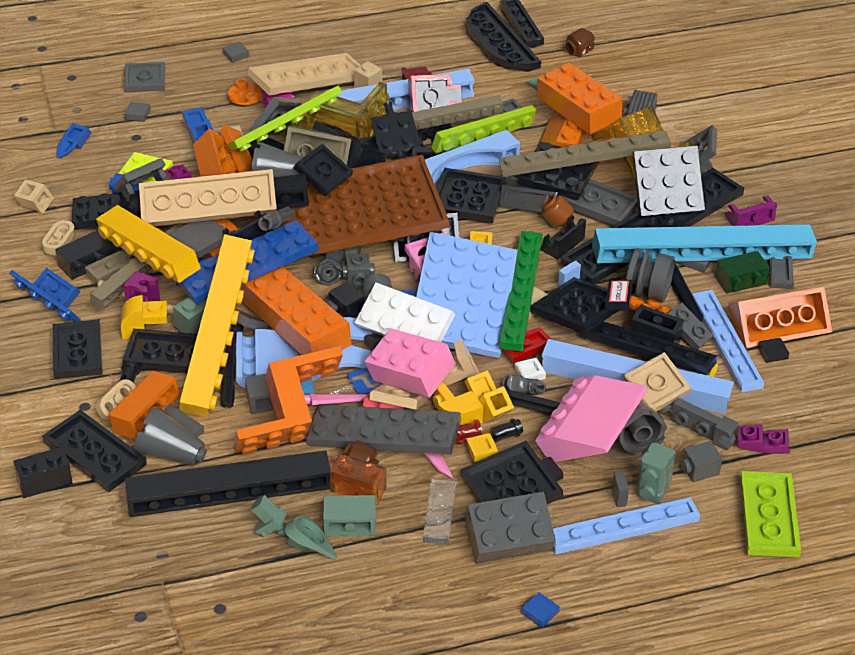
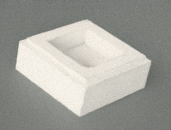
M537 357L515 363V371L520 377L538 380L546 378V372Z

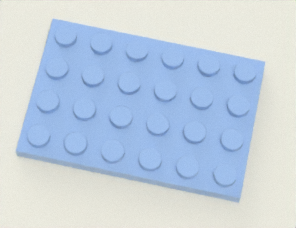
M435 232L429 233L416 298L449 309L456 314L442 343L447 344L449 348L455 349L454 342L463 339L469 352L500 358V338L509 292H511L518 250Z

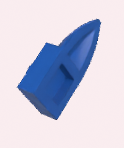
M72 123L58 144L57 158L64 157L75 148L81 149L91 134L89 128Z

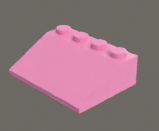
M597 375L577 378L573 381V386L568 393L563 396L558 408L552 412V416L547 424L541 428V433L535 440L546 458L551 457L555 462L607 453L648 390L646 386Z

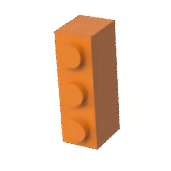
M152 371L108 414L114 433L136 440L138 432H143L145 418L154 407L164 410L169 403L173 404L181 396L176 378Z

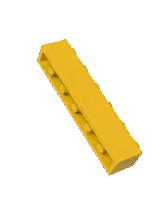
M118 205L96 218L99 225L98 232L103 239L110 240L116 247L123 248L129 255L136 256L142 263L149 264L155 271L162 272L168 279L171 278L180 283L201 269L193 249Z

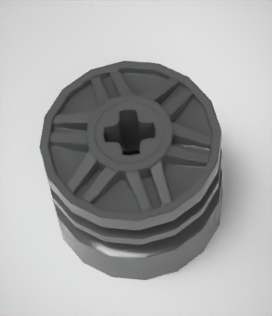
M636 248L628 263L625 280H632V294L636 288V296L641 297L645 288H648L649 299L664 302L673 276L675 257L659 253L655 262H652V251L647 250L643 258V249Z

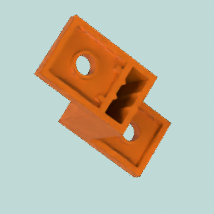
M340 346L269 363L265 381L277 420L237 430L233 442L235 453L250 454L257 451V448L260 447L274 448L281 445V442L290 440L291 443L303 440L304 436H307L312 420L300 382H306L312 376L321 375V377H326L334 374L343 356Z

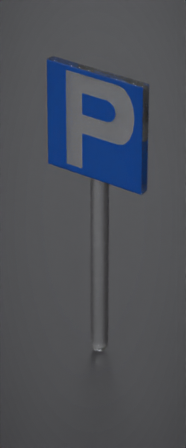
M364 368L347 374L351 385L324 394H339L353 388L357 394H369L383 383L373 381L368 368Z

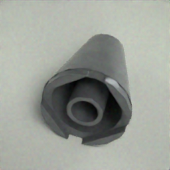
M257 143L259 148H255L252 171L273 169L274 177L299 174L294 169V166L303 157L265 143Z
M641 400L618 435L619 442L629 453L635 454L634 452L641 451L642 454H645L652 443H663L667 425L660 414Z
M154 407L143 422L145 424L143 432L139 431L137 434L134 450L140 454L193 466L197 462L201 463L207 453V450L204 449L205 443L162 408Z

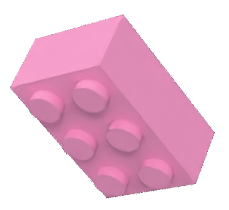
M390 328L364 361L373 381L429 398L455 365L447 344Z

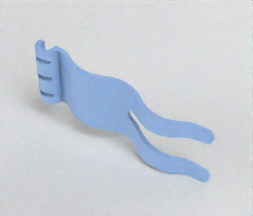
M343 317L350 323L351 339L364 340V336L374 334L372 331L357 326L355 324L357 318ZM255 329L253 337H245L242 335V332H237L236 381L238 385L245 388V377L266 374L269 363L300 356L301 354L275 330ZM349 346L342 350L343 356L338 368H367L364 361L372 351ZM321 375L312 376V381L320 378Z

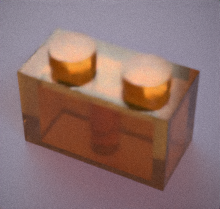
M339 454L330 470L331 492L343 496L375 495V505H378L387 488V467Z

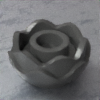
M333 259L321 260L314 269V277L321 285L330 286L335 284L342 275L341 266Z

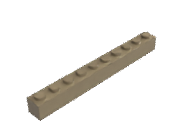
M500 95L416 111L412 112L416 130L503 113V102Z
M187 223L174 224L165 233L169 235ZM137 257L131 259L118 272L112 274L107 281L91 292L90 303L102 311L124 292V284L135 271L146 274L152 267L145 262L142 263Z

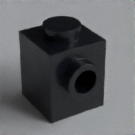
M345 282L328 292L329 300L338 306L336 311L342 317H358L364 306V296L356 288Z

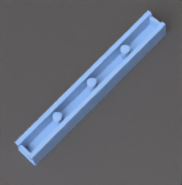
M470 69L436 74L451 75V84L461 85L462 99L474 97L473 84H475V80L470 73ZM408 79L341 90L342 93L336 96L337 101L326 105L325 102L320 104L321 109L316 111L320 121L324 123L385 112L383 105L385 102H392L393 110L410 108Z
M548 339L542 353V367L546 373L575 380L581 376L597 375L625 381V374L646 363V361ZM678 369L692 388L690 393L680 399L703 410L726 414L734 385L733 381Z

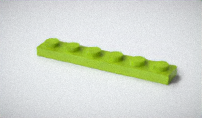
M339 85L230 142L228 146L231 152L239 149L241 152L251 147L249 142L255 139L257 142L268 138L267 133L272 130L275 133L286 128L285 123L290 120L292 124L303 119V113L308 111L309 114L320 110L319 105L324 102L326 105L337 101L336 96L342 93Z
M530 105L436 132L431 148L435 153L472 143L504 130L512 132L528 127L533 122L536 109Z

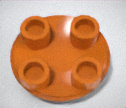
M244 78L236 80V84L227 93L228 99L239 105L254 104L262 100V88L254 81H247Z
M631 296L630 308L634 311H637L640 305L666 314L673 310L666 306H660V301L648 298L647 302H644L641 298Z

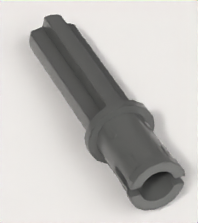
M287 206L278 211L268 212L259 219V227L264 231L280 227L282 223L294 218V208L290 209Z

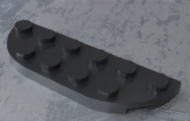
M488 2L482 3L471 10L470 16L467 17V32L496 65L526 72L541 68V60Z

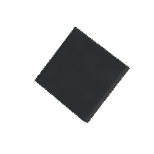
M323 143L294 166V169L299 174L306 175V180L324 197L349 179L354 173Z

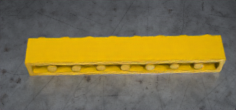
M224 234L180 399L179 410L184 413L208 418L209 411L215 410L217 396H214L215 388L220 389L223 375L219 373L221 367H226L228 353H225L226 345L231 346L234 332L230 330L232 324H237L239 311H235L237 304H242L244 291L241 290L242 283L247 284L250 270H246L247 264H252L255 250H251L252 240Z

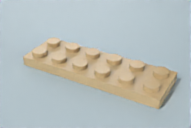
M348 53L250 67L248 68L247 75L268 95H277L354 82V69L361 65Z
M273 169L139 183L141 219L152 226L253 216L258 210H260L261 215L270 211H277Z

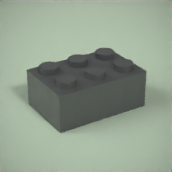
M544 492L469 504L467 506L465 519L476 564L551 551L556 542Z

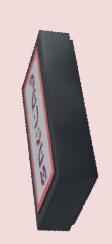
M609 280L606 299L607 311L630 310L632 280Z

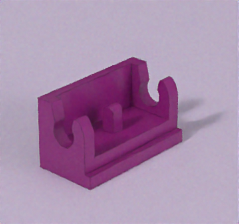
M766 195L762 196L766 203L763 202L759 205L738 210L734 204H731L728 207L732 213L730 211L726 212L725 217L732 226H757L775 221L777 203L773 202Z
M135 271L124 284L126 301L139 295H143V302L160 301L159 284L156 277Z

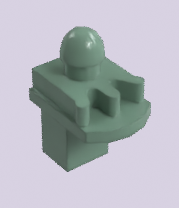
M265 495L257 499L251 509L260 518L255 526V533H260L263 537L273 531H276L281 536L286 535L284 531L286 524L282 523L286 513L282 508L275 506Z

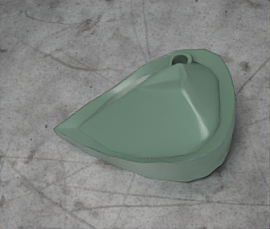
M299 515L285 526L284 531L288 536L289 545L302 551L319 552L334 560L337 558L324 532L311 518Z

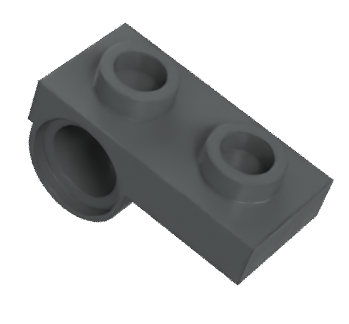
M683 303L667 313L684 320L682 338L692 348L699 350L713 338L714 335Z

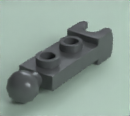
M680 398L659 410L660 413L671 412L672 421L713 440L712 443L715 446L724 450H728L737 439L733 432L738 428V422L726 416H723L721 419Z

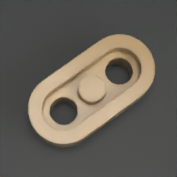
M67 220L54 223L42 240L44 252L49 255H56L55 249L70 243L75 235L74 224Z
M121 380L115 383L98 399L96 403L98 415L105 420H110L108 414L136 388L135 384L130 380ZM120 390L123 391L124 397L120 394ZM105 405L108 406L109 412L106 410Z

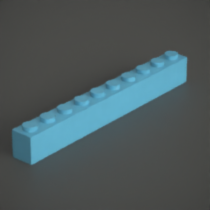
M810 225L595 229L592 247L597 263H627L632 258L636 248L643 249V258L647 250L652 251V262H655L659 253L674 256L675 261H717L758 251L764 260L771 257L783 259L784 256H791L792 259H812L817 241Z

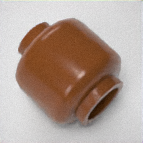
M559 195L550 196L541 206L543 208L542 216L553 227H566L568 218L574 212L570 203L563 196Z

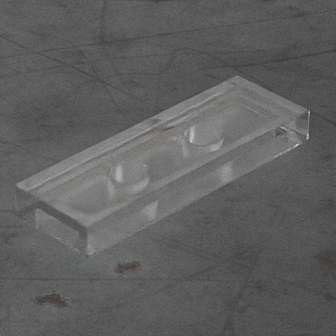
M431 479L423 542L449 545L456 481Z

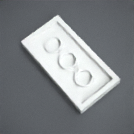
M375 283L355 324L382 336H385L390 328L442 342L456 314L449 309Z

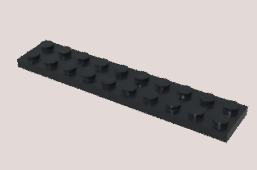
M712 168L701 174L704 211L639 217L638 211L610 228L690 227L744 194V187ZM593 238L562 255L560 263L565 267L574 261L581 264L580 278L592 284L599 282L629 263H597L592 247Z

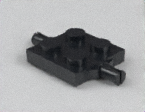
M385 102L383 105L386 114L371 117L377 149L384 153L383 157L406 158L405 155L412 152V147H421L412 111L397 113L393 110L392 102Z

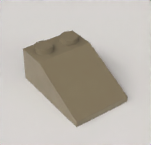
M290 125L287 130L284 151L304 158L323 143L347 165L352 139Z

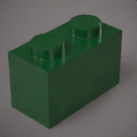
M758 251L717 260L715 278L726 294L766 285L770 267Z

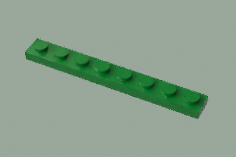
M521 231L511 292H509L499 349L523 352L543 233Z

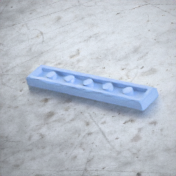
M713 290L692 293L704 315L702 322L714 335L712 340L740 392L763 389V379Z
M691 497L553 528L556 538L553 551L556 555L699 522L700 514Z

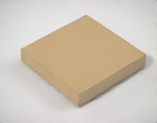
M665 352L624 375L626 382L646 386L648 390L641 400L656 412L673 403L677 398L687 395L692 389Z
M382 384L373 389L369 400L415 410L427 403L428 397L387 384Z

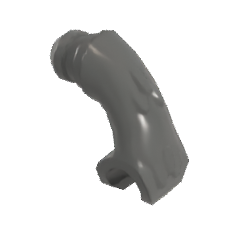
M506 375L502 380V387L504 386L505 389L520 393L538 395L546 390L545 383L538 379Z

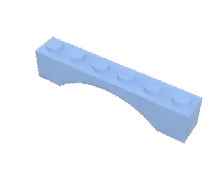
M504 130L425 159V162L436 185L440 181L444 168L460 170L478 165L500 166L499 158L509 155H520V142L510 132Z

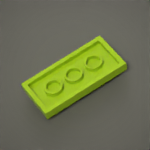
M741 471L740 482L747 555L800 558L801 544L792 473Z

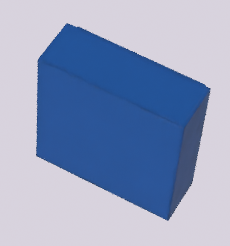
M539 592L522 607V614L543 628L559 613L560 606Z

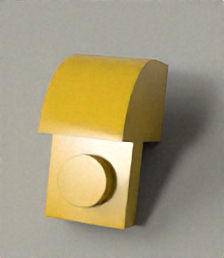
M143 295L127 300L121 310L122 339H130L133 328L146 329V324L167 323V301L143 302Z
M488 370L464 381L469 392L472 391L484 406L483 421L493 420L514 409L505 387L496 389Z
M444 382L440 383L433 396L434 406L438 411L460 412L461 422L458 430L469 429L483 423L484 406L472 391L454 397Z

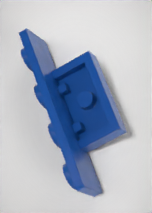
M46 268L34 284L13 270L9 272L15 278L13 281L15 285L22 290L28 288V293L36 300L44 299L42 303L52 311L57 308L59 310L57 313L66 321L70 319L75 322L81 320L68 309L80 291L50 269Z

